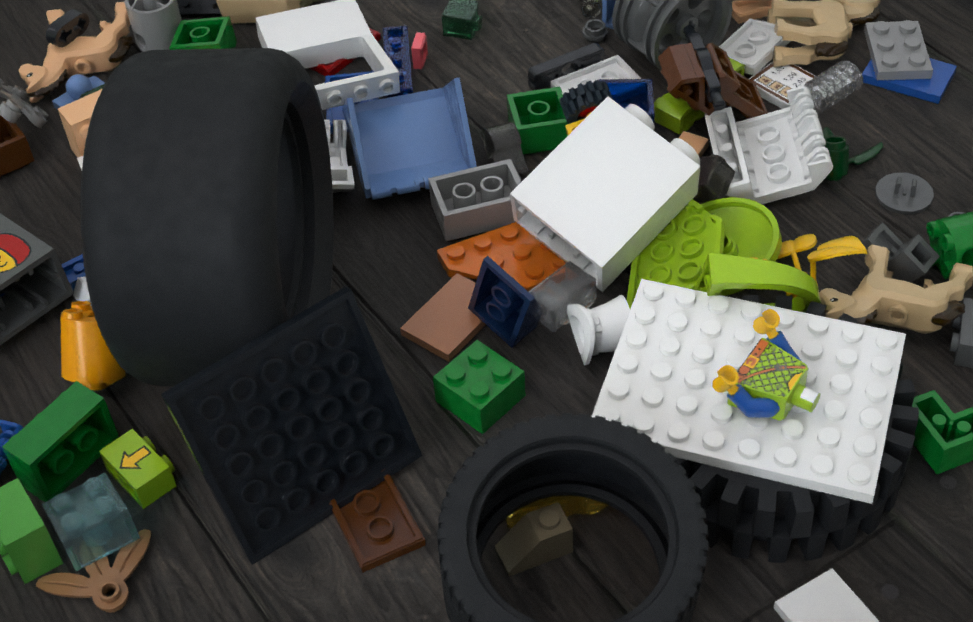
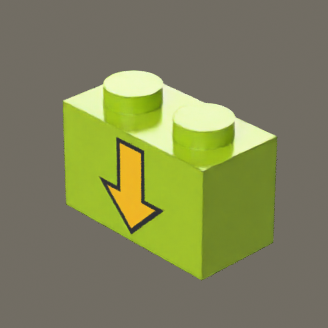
M133 428L99 450L107 471L143 509L176 487L172 475L175 471L172 462L166 455L160 457L156 453V448L147 436L141 438Z

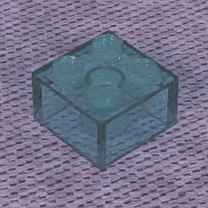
M106 473L90 478L83 484L65 493L58 494L42 504L75 571L140 539L126 505Z

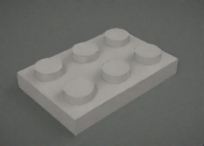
M877 21L865 23L864 33L877 80L931 79L933 68L918 21Z

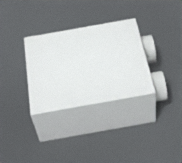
M607 97L510 193L514 221L601 292L622 273L697 195L700 175V157L691 145L679 138H674L669 143L653 131L655 129L654 123L642 108L635 104H629L624 109L610 97Z

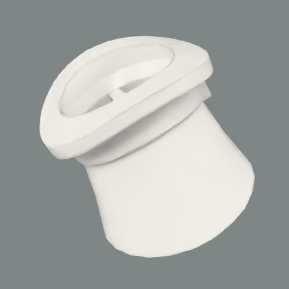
M619 295L607 303L592 309H586L580 304L567 306L568 319L584 366L590 364L592 356L598 355L600 352H613L616 350L630 312L629 305L623 295Z

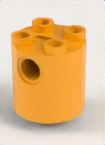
M88 301L72 302L71 309L63 310L60 315L62 378L74 383L78 381L90 390L105 389L125 377L126 371L118 364L109 350L96 322L91 303Z

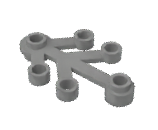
M0 79V97L7 100L0 104V115L7 121L15 124L20 118V112L22 111L31 123L42 128L47 122L46 119L49 115L40 107L35 106L33 108L30 101L26 98L28 93L17 85L14 87L4 86L3 80Z

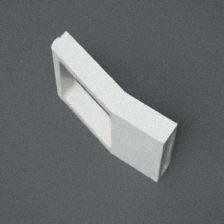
M337 0L255 17L258 39L262 48L282 50L297 59L304 68L315 67L322 63H333L342 58H365L374 71L373 73L314 85L322 110L342 106L347 98H353V103L400 93L399 71L372 35L356 0Z

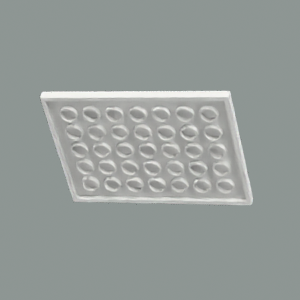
M641 279L591 417H606L608 421L613 419L622 422V425L625 427L629 425L637 429L638 433H644L651 437V441L654 443L658 442L665 448L667 454L671 453L676 458L872 504L906 334L722 295L708 296L707 292ZM767 309H773L778 313L780 323L775 329L783 333L792 349L809 368L805 387L820 393L819 402L812 413L794 405L784 420L749 418L739 408L727 404V391L719 393L713 388L712 383L718 377L717 371L725 365H730L738 371L761 338H768L767 334H759L753 328L754 320L762 316V313Z

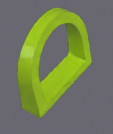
M708 253L695 290L707 292L708 296L721 295L724 289L785 291L797 295V297L792 299L791 310L806 313L811 301L821 303L816 281L810 275L797 268L774 261L718 253ZM765 303L766 305L775 306V303Z

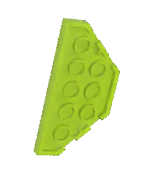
M692 199L632 261L627 293L629 308L631 309L641 279L695 290L708 253L723 254L725 238L723 219L716 214H710L704 210L701 204Z

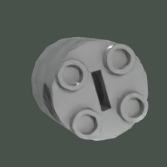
M124 0L137 48L142 52L170 50L169 47L182 20L177 0Z

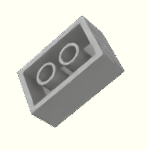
M511 159L428 178L431 205L446 241L491 231L515 222L510 193L522 181Z

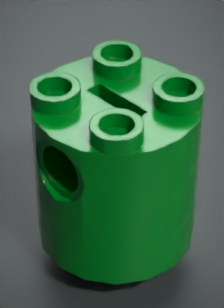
M973 211L927 223L926 230L930 239V246L939 255V258L932 266L937 265L944 279H949V275L956 263L973 266Z

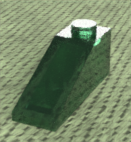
M449 0L441 15L443 36L472 40L476 31H480L482 26V16L479 15L477 0Z

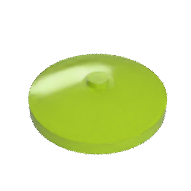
M737 197L720 198L701 204L704 210L712 215L716 214L723 219L725 224L723 254L747 258L757 257L758 259L776 262L781 251L782 236L775 216L767 207L756 201ZM724 289L721 295L734 294L744 289Z

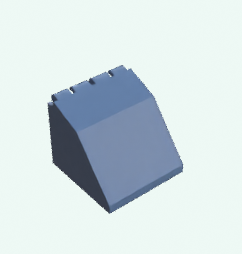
M454 78L443 88L357 104L353 103V98H347L343 105L358 174L366 198L372 197V200L390 197L392 193L400 195L420 191V188L423 187L429 189L428 178L477 167L460 78Z

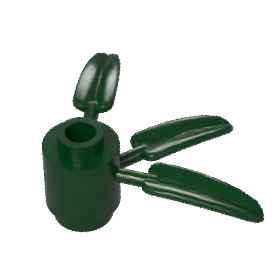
M825 127L822 130L826 141L824 146L828 149L833 163V169L826 179L831 181L841 180L843 176L849 173V164L860 165L871 160L881 152L883 143L880 142L868 150L849 158V145L846 144V138L834 136L832 131Z

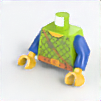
M773 309L764 311L762 316L755 319L753 323L754 330L759 334H767L768 338H761L738 371L730 365H725L717 371L718 377L713 380L712 385L714 390L719 393L727 391V404L739 408L745 416L749 418H772L780 421L786 418L794 405L812 413L819 402L820 393L805 387L809 368L792 349L783 333L775 329L780 323V318Z

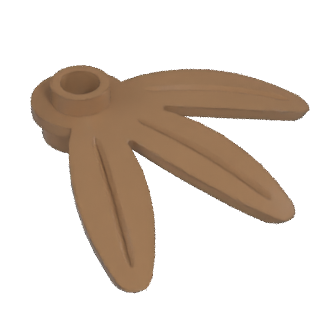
M143 529L129 538L118 552L113 567H110L108 557L102 545L93 537L85 536L79 543V555L90 577L74 573H54L39 578L36 582V587L46 593L61 597L93 598L94 604L100 610L109 613L117 612L127 602L129 589L125 581L143 559L150 544L151 531ZM116 590L113 595L105 596L109 591Z

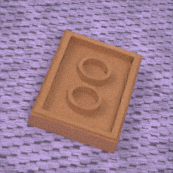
M458 273L455 274L400 328L401 335L450 362L486 325L468 309L476 283Z

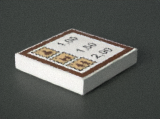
M773 62L760 70L755 76L749 78L750 81L756 84L763 99L781 109L790 107L786 90L806 86L812 94L821 87L822 79L797 65L774 67Z

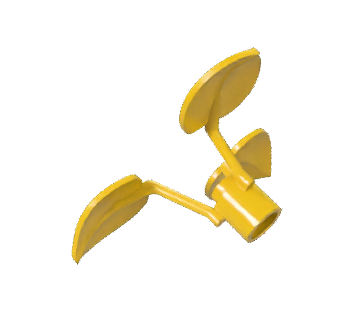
M806 234L795 238V240L782 242L778 259L791 255L794 267L801 270L797 253L813 248L817 243L816 236L814 234ZM844 236L819 245L816 251L811 252L807 256L810 262V276L816 281L817 261L853 254H867L866 247L855 236ZM785 292L787 296L792 295V298L797 297V295L793 293Z

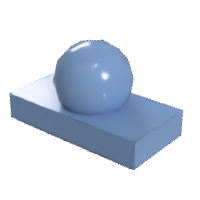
M81 74L73 75L66 82L67 92L52 101L54 108L58 110L62 106L104 88L106 83L95 75L90 78Z

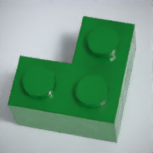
M935 390L914 397L912 407H918L919 417L913 444L934 472L938 475L973 461V407L954 414Z

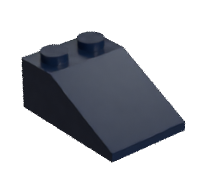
M489 256L483 259L468 309L513 348L537 327L543 311L535 297Z

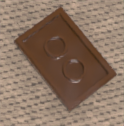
M388 474L384 476L385 480L370 490H363L357 493L353 501L342 508H339L335 499L329 503L333 506V515L362 573L426 545L423 534L394 481Z

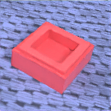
M416 32L411 47L413 69L424 68L428 55L425 33Z

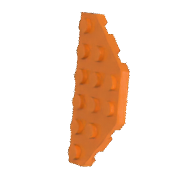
M517 222L437 250V258L447 275L451 278L458 273L464 277L477 280L483 259L489 256L531 295L582 276Z

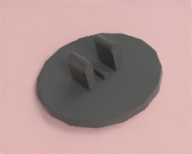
M896 172L885 175L878 181L875 187V197L880 205L898 214L913 215L921 213L931 206L934 199L933 188L920 176L910 173Z

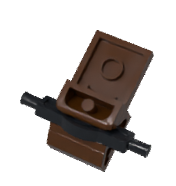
M688 25L683 29V33L688 41L687 44L669 46L658 57L662 68L661 73L666 78L669 93L676 99L682 98L695 111L701 110L710 115L715 110L724 109L726 104L728 107H735L740 110L747 119L768 113L756 84L733 69L727 52L713 43L704 46L699 32H695L694 26Z

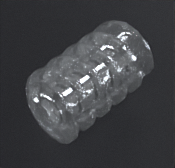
M842 60L828 68V70L823 71L820 75L815 76L812 80L807 81L804 86L810 90L812 101L814 102L813 109L817 113H823L826 109L839 103L840 100L853 94L855 90L860 89L863 86L864 79L855 64Z

